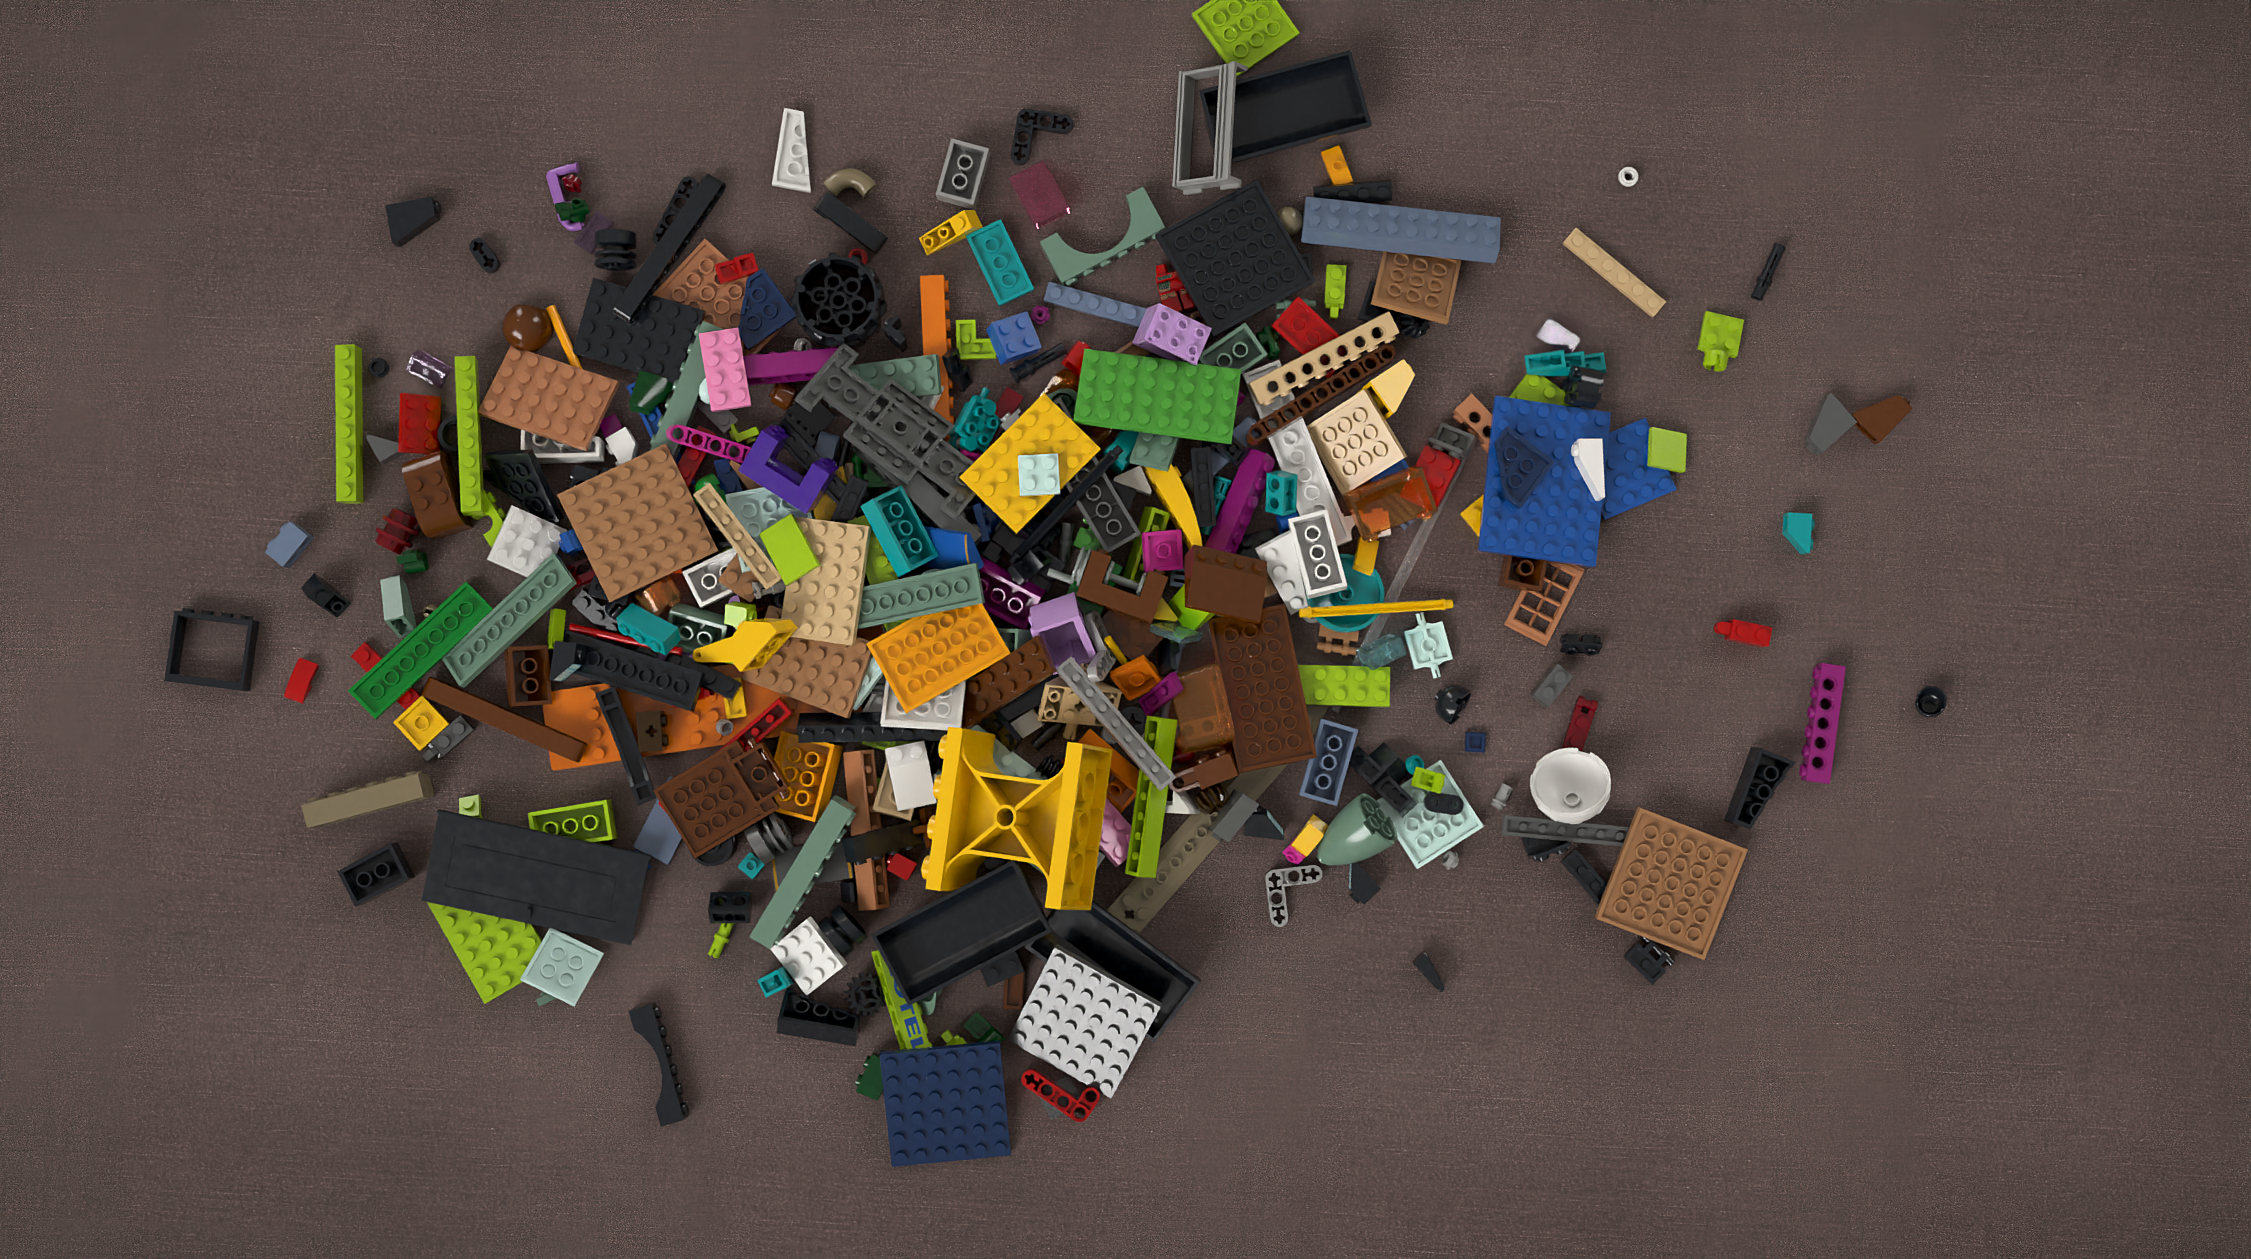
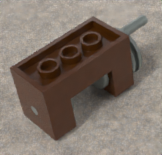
M1084 546L1080 551L1072 576L1049 568L1047 576L1069 584H1073L1074 581L1077 582L1076 586L1079 589L1076 597L1078 599L1148 624L1153 622L1168 580L1165 572L1154 569V571L1149 570L1148 575L1143 573L1140 583L1112 574L1115 562L1111 561L1109 552L1099 548L1097 551L1089 549L1086 552V547ZM1111 581L1136 590V594L1134 595L1108 586V583Z

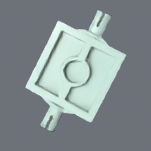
M1424 612L1415 614L1419 626L1404 631L1414 670L1430 667L1434 679L1441 677L1438 665L1453 659L1443 622L1426 623Z

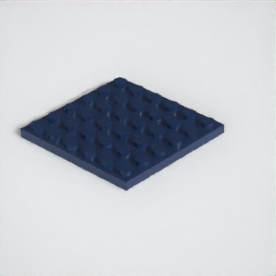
M1000 1040L880 1052L892 1167L1011 1155Z

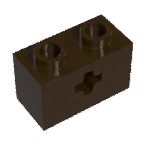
M664 711L636 712L639 752L666 750V746H669L668 734H665V726L668 725V720ZM657 729V733H654V735L650 734L649 730Z

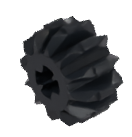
M1405 313L1398 315L1400 321L1397 324L1401 326L1399 332H1404V337L1419 338L1425 335L1426 330L1430 328L1427 324L1430 320Z

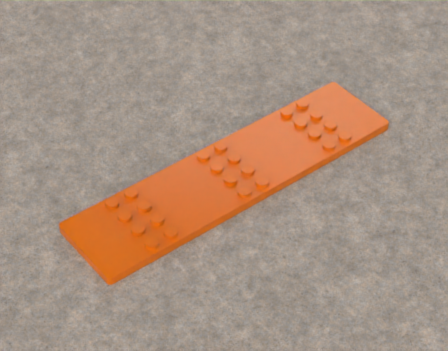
M734 664L711 667L731 678L743 677L744 672H740ZM743 679L742 683L748 716L727 719L724 697L714 693V696L697 701L695 710L692 712L682 708H673L670 704L617 688L637 743L636 712L664 711V714L667 715L668 725L665 726V734H668L669 746H666V750L641 752L643 757L725 745L781 697L794 713L764 739L779 737L781 731L798 734L797 724L800 713H832ZM603 683L551 691L552 704L542 705L545 725L588 744L580 763L549 751L552 770L622 761L595 694L614 686ZM862 704L857 711L853 709L852 712H862ZM720 719H727L733 723V731L727 736L721 735L716 730V723ZM657 729L649 730L650 734L654 735V733H657Z

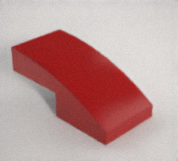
M753 253L734 257V260L714 265L720 285L742 279L759 271Z
M299 658L287 684L284 697L303 704L312 688L311 682L319 668L318 664Z

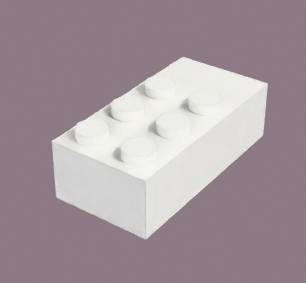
M1327 509L1288 519V526L1292 532L1308 599L1346 590L1347 582Z

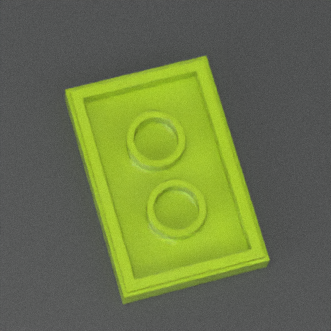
M789 514L759 534L785 585L789 586L821 566L794 514Z

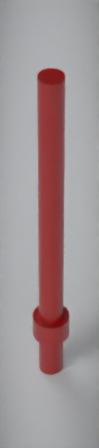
M572 623L569 626V631L651 649L645 644L638 643L630 636ZM674 646L669 653L681 656L683 648Z

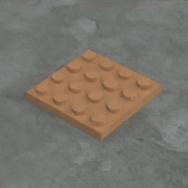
M1383 251L1371 305L1447 325L1462 260Z

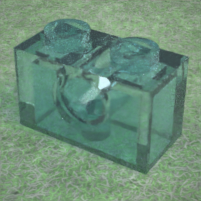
M1394 634L1383 636L1357 649L1362 666H1367L1370 670H1375L1407 655L1401 636Z

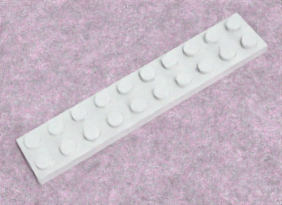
M1277 360L1244 373L1243 378L1246 385L1282 366L1280 361ZM1270 381L1267 388L1273 393L1277 386L1273 381ZM1247 385L1260 420L1295 399L1291 392L1284 397H1281V395L1274 397L1275 401L1266 406L1263 403L1257 405ZM1284 412L1287 418H1293V414L1291 412ZM1302 418L1269 438V442L1280 469L1298 474L1296 509L1299 516L1327 509L1336 545L1340 546L1352 541V537ZM1268 422L1269 427L1277 428L1275 422Z

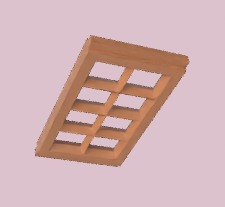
M1547 561L1548 564L1556 567V570L1551 579L1544 576V581L1549 583L1544 594L1538 591L1520 590L1504 625L1547 646L1585 570L1577 565ZM1560 570L1573 576L1568 587L1555 581ZM1552 585L1566 591L1561 602L1547 596ZM1528 592L1541 598L1536 609L1523 603ZM1545 600L1558 606L1553 618L1540 612ZM1520 607L1534 613L1529 624L1515 618ZM1537 615L1550 622L1545 633L1532 627Z

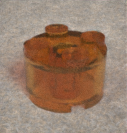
M670 575L665 577L666 581L662 578L645 589L642 595L640 593L636 595L644 610L658 616L664 612L666 605L672 607L682 599L680 597L682 593Z

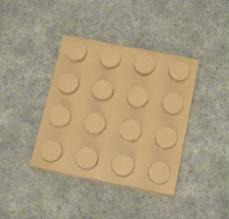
M1367 388L1306 426L1319 457L1342 496L1407 457Z

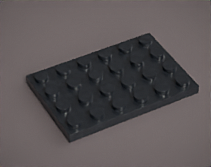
M593 278L574 344V354L637 373L644 371L667 378L671 383L679 379L682 373L680 372V367L683 361H687L689 356L687 353L688 347L691 342L694 343L696 338L695 330L698 324H702L706 311L653 295L637 319L632 324H629L613 314L614 306L627 287Z

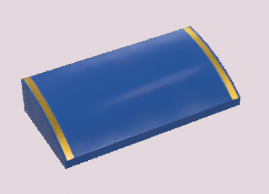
M924 526L939 556L921 566L941 570L978 563L979 570L984 566L970 533Z

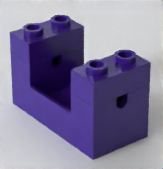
M771 425L761 430L738 471L807 514L817 507L839 467L836 466L835 461L822 457L811 465L807 474L803 477L776 459L789 435L785 433L782 427Z

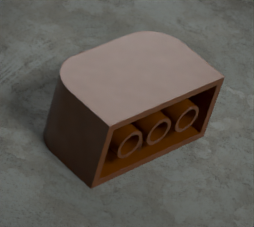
M441 450L402 463L403 477L416 518L426 537L438 540L473 528L470 516H464L461 513L460 485L450 454Z

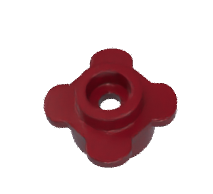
M569 174L567 177L564 176L562 178L564 181L563 185L568 191L581 193L580 186L582 181L578 177Z

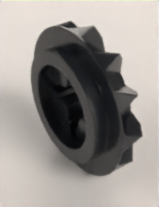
M1131 706L1120 712L1126 720H1130L1133 713L1134 719L1141 722V724L1134 725L1135 731L1140 736L1145 732L1147 717L1142 709Z

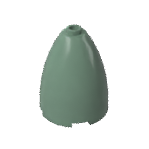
M1362 793L1349 802L1332 820L1320 841L1317 858L1322 864L1346 865L1368 859L1394 844V841L1398 839L1396 828L1391 818H1386L1383 811L1378 808L1380 804L1373 797Z

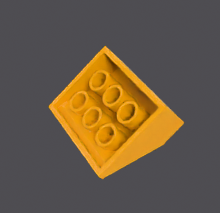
M781 731L774 760L790 786L785 789L789 794L787 798L782 800L779 794L774 796L780 806L775 812L818 822L830 801L843 746L828 742L799 743L798 735Z

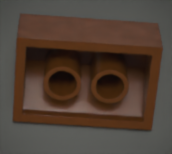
M1504 555L1498 586L1514 590L1541 592L1547 561Z
M548 645L507 647L504 650L508 708L552 704Z

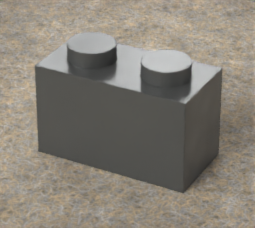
M1554 664L1530 696L1544 707H1550L1572 679L1573 675L1559 664Z

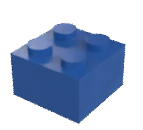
M1027 311L992 322L986 329L1000 365L1034 355L1042 348Z

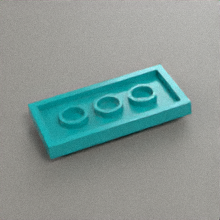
M1001 219L966 235L999 307L1034 291V287Z

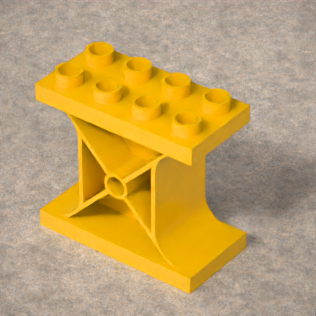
M948 727L947 735L942 736L939 743V756L941 759H944L942 774L936 777L933 784V795L935 799H938L936 815L931 816L927 826V834L932 839L930 855L925 857L921 869L922 877L927 880L925 889L954 891L975 880L977 869L986 859L996 857L1029 862L1042 870L1048 883L1046 908L1091 910L1113 749L1067 742L1065 764L1060 772L1047 780H1035L1008 776L998 769L993 759L996 734Z

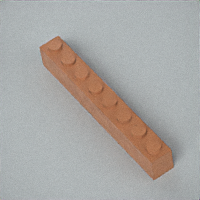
M874 749L844 752L847 798L849 803L856 806L854 812L857 813L850 824L851 836L882 827L880 813L872 811L878 791ZM884 854V858L877 860L869 858L866 859L867 863L855 865L854 862L859 911L890 907Z

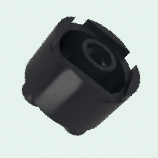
M1571 366L1567 379L1565 378L1562 381V390H1565V404L1585 408L1596 407L1602 393H1598L1599 387H1603L1602 372L1592 368Z

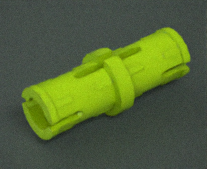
M721 923L718 932L713 936L715 939L707 953L708 955H713L717 959L720 958V954L725 943L729 941L728 936L735 923Z

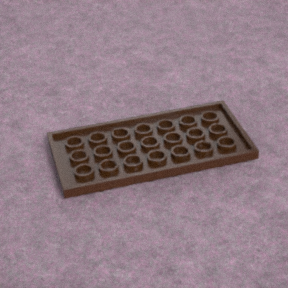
M1285 604L1262 608L1259 623L1226 616L1209 619L1208 624L1239 774L1317 758Z

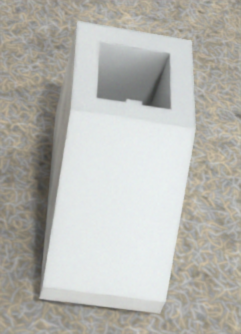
M624 427L605 438L608 443L605 445L611 455L614 454L618 460L615 462L617 466L636 458L639 445L628 428Z

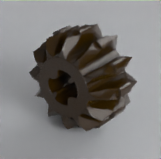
M1217 783L1202 790L1197 794L1194 801L1198 809L1204 815H1208L1215 811L1217 812L1227 804L1230 797L1226 789L1220 783Z

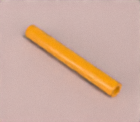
M551 305L547 307L546 310L570 365L583 369L577 355L573 352V345L556 306Z

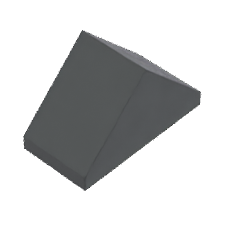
M367 434L366 439L379 462L387 464L405 454L398 452V442Z

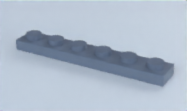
M1052 282L1048 283L1044 302L1139 328L1146 312V308Z

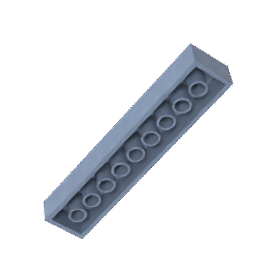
M1306 197L1303 210L1301 243L1495 263L1500 250L1501 217Z

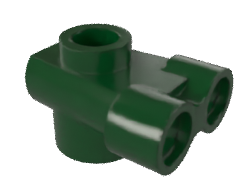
M575 198L567 203H555V209L561 221L571 219L573 222H583L586 219V214H589V207L586 201Z
M1271 326L1263 327L1261 332L1256 333V338L1262 347H1266L1269 360H1275L1279 357L1278 353L1281 352L1278 344V333L1276 330L1273 331Z

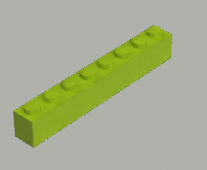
M355 344L335 345L336 501L343 504L364 503L362 348Z
M455 356L461 513L464 516L484 515L481 421L478 413L480 408L478 361L475 356Z
M1147 716L1144 741L1171 771L1178 720ZM1139 769L1125 874L1136 877L1156 878L1168 785L1159 791L1141 769Z

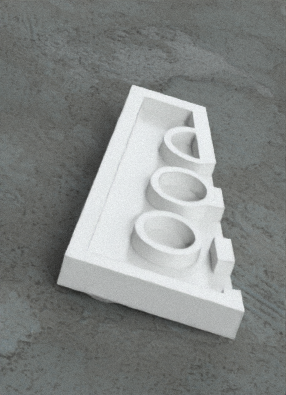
M784 108L772 186L811 193L804 112Z
M1289 530L1255 549L1260 559L1267 561V572L1290 615L1299 611L1300 608L1307 607L1308 603L1292 532Z

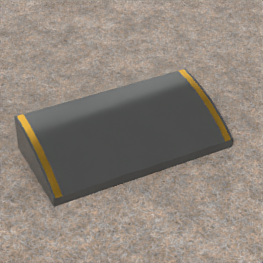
M842 840L839 843H834L833 846L836 849L829 860L825 859L823 861L826 866L818 878L814 876L815 884L855 877L853 862L847 863ZM803 846L787 848L785 853L775 850L777 857L771 860L775 891L779 888Z

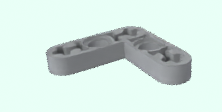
M1094 610L1084 614L1085 626L1097 650L1096 655L1087 667V675L1092 683L1103 681L1117 659L1104 641L1105 637L1109 635L1099 613Z
M1304 865L1272 869L1266 873L1265 884L1269 916L1274 926L1282 927L1288 921L1284 886L1318 882L1322 878L1320 867ZM1311 868L1319 872L1315 879H1312L1311 876H1305L1306 881H1302L1303 874L1301 869H1305L1304 873L1311 872ZM1292 870L1299 873V879L1295 882L1288 879V874ZM1272 873L1280 877L1279 880H1276L1277 887L1281 886V890H1269V887H1273V882L1268 880L1269 877H1272ZM1276 892L1282 895V901L1278 904H1274L1271 901L1272 894ZM1284 906V909H1280V914L1284 916V919L1281 920V923H1278L1277 920L1273 919L1277 916L1276 909L1272 911V907Z

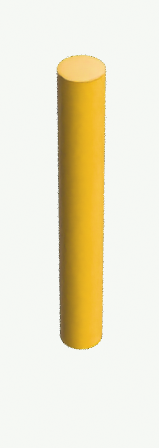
M1105 637V643L1120 664L1128 663L1129 661L1112 637Z

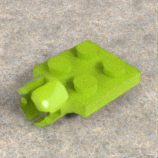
M1709 311L1704 313L1697 350H1701L1705 354L1703 361L1705 369L1710 370L1711 365H1714V372L1724 371L1727 367L1728 358H1736L1738 356L1744 323L1743 319Z

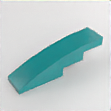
M1564 350L1524 356L1528 375L1568 376L1573 365L1592 368L1606 373L1604 352L1584 355V351L1564 354Z

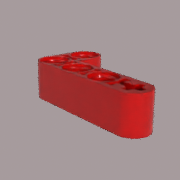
M1034 1068L1027 1069L1021 1077L1022 1084L1076 1122L1085 1121L1101 1097V1093L1096 1088L1088 1086L1080 1097L1077 1098ZM1031 1074H1034V1080H1036L1037 1082H1039L1040 1079L1043 1080V1082L1039 1085L1038 1089L1035 1088L1037 1083L1034 1081H1031L1029 1083L1027 1081L1028 1077L1026 1075L1030 1076ZM1045 1084L1050 1085L1053 1089V1092L1049 1095L1044 1094L1042 1091V1086ZM1090 1090L1097 1094V1098L1093 1101L1088 1100L1086 1097V1093ZM1066 1096L1069 1099V1104L1066 1106L1060 1105L1059 1097ZM1078 1107L1084 1108L1086 1115L1084 1117L1076 1116L1075 1109Z

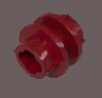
M392 508L388 516L383 514L382 519L387 521L384 529L376 527L375 531L379 533L375 540L377 544L397 554H402V551H405L407 547L412 548L413 544L408 539L411 533L417 536L420 533L416 530L419 524L417 518L396 508Z

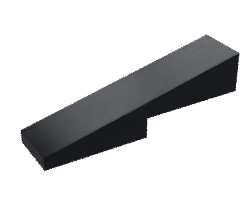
M1358 746L1352 751L1349 765L1402 818L1417 805L1415 800L1364 750Z

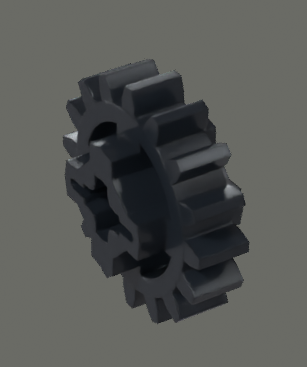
M860 973L858 978L852 977L853 983L846 984L849 990L844 991L845 994H848V997L844 1000L850 1001L848 1009L854 1008V1014L860 1012V1016H866V1014L872 1016L873 1010L880 1012L879 1006H885V1003L882 1001L885 999L880 981H877L878 975L872 977L871 973H866V975ZM863 981H868L864 986L859 985ZM863 991H867L866 994L868 995L869 998H865L866 995L864 994ZM868 1003L873 1004L868 1008H864V1006H867Z

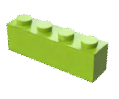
M1144 507L1138 526L1141 536L1133 542L1122 577L1140 583L1143 573L1148 575V572H1144L1142 532L1164 531L1170 513L1154 507Z

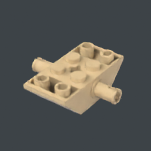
M1080 664V667L1087 674L1088 664H1085V668L1084 664ZM1060 676L1045 683L1037 716L1038 721L1066 723L1063 737L1069 740L1070 735L1071 740L1076 738L1078 724L1103 726ZM1101 681L1095 682L1096 686L1118 710L1122 694L1121 690Z

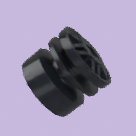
M603 229L595 232V246L603 249L594 253V256L599 258L594 261L595 267L608 271H625L636 268V262L634 261L636 254L628 251L637 247V234L635 232L620 229Z

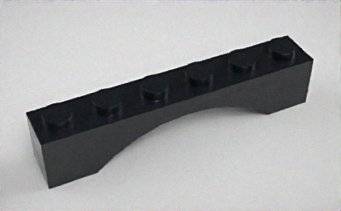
M614 686L595 693L619 751L637 805L657 799L653 791L655 789L642 753L639 752L636 737L617 687Z
M656 1002L629 1010L633 1029L651 1045L661 1067L662 1088L655 1107L660 1126L682 1121L687 1118L689 1109L687 1103L683 1102L682 1099L683 1087L676 1078L678 1070L676 1064H673L671 1060L673 1052L670 1044L667 1045L666 1042L667 1030L665 1025L661 1024V1009L659 1006H656Z

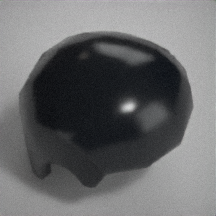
M1926 686L1918 692L1915 708L1924 717L1936 718L1945 710L1947 696L1942 689L1936 686Z

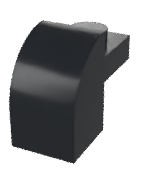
M1038 546L1032 549L1020 561L1011 565L1007 571L1015 582L1019 585H1024L1040 573L1052 560Z

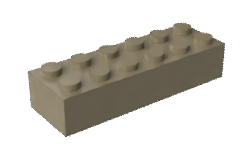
M412 771L405 773L404 778L403 776L389 777L385 779V783L384 781H375L365 784L366 788L364 786L346 789L347 793L345 791L327 794V798L316 797L308 799L307 804L301 805L307 828L323 827L434 797L430 775L422 774V771Z

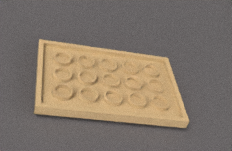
M796 517L821 566L789 586L786 585L781 619H791L798 627L791 637L855 646L872 527Z

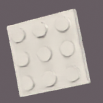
M512 505L487 560L528 577L553 553L557 554L560 547L558 541L561 540L559 534L567 530Z
M811 916L785 936L777 946L774 945L771 948L772 952L806 995L810 994L847 964Z

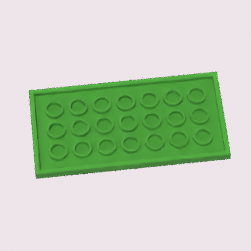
M1084 349L1073 422L1083 425L1231 444L1241 369L1205 364L1191 365L1190 362Z

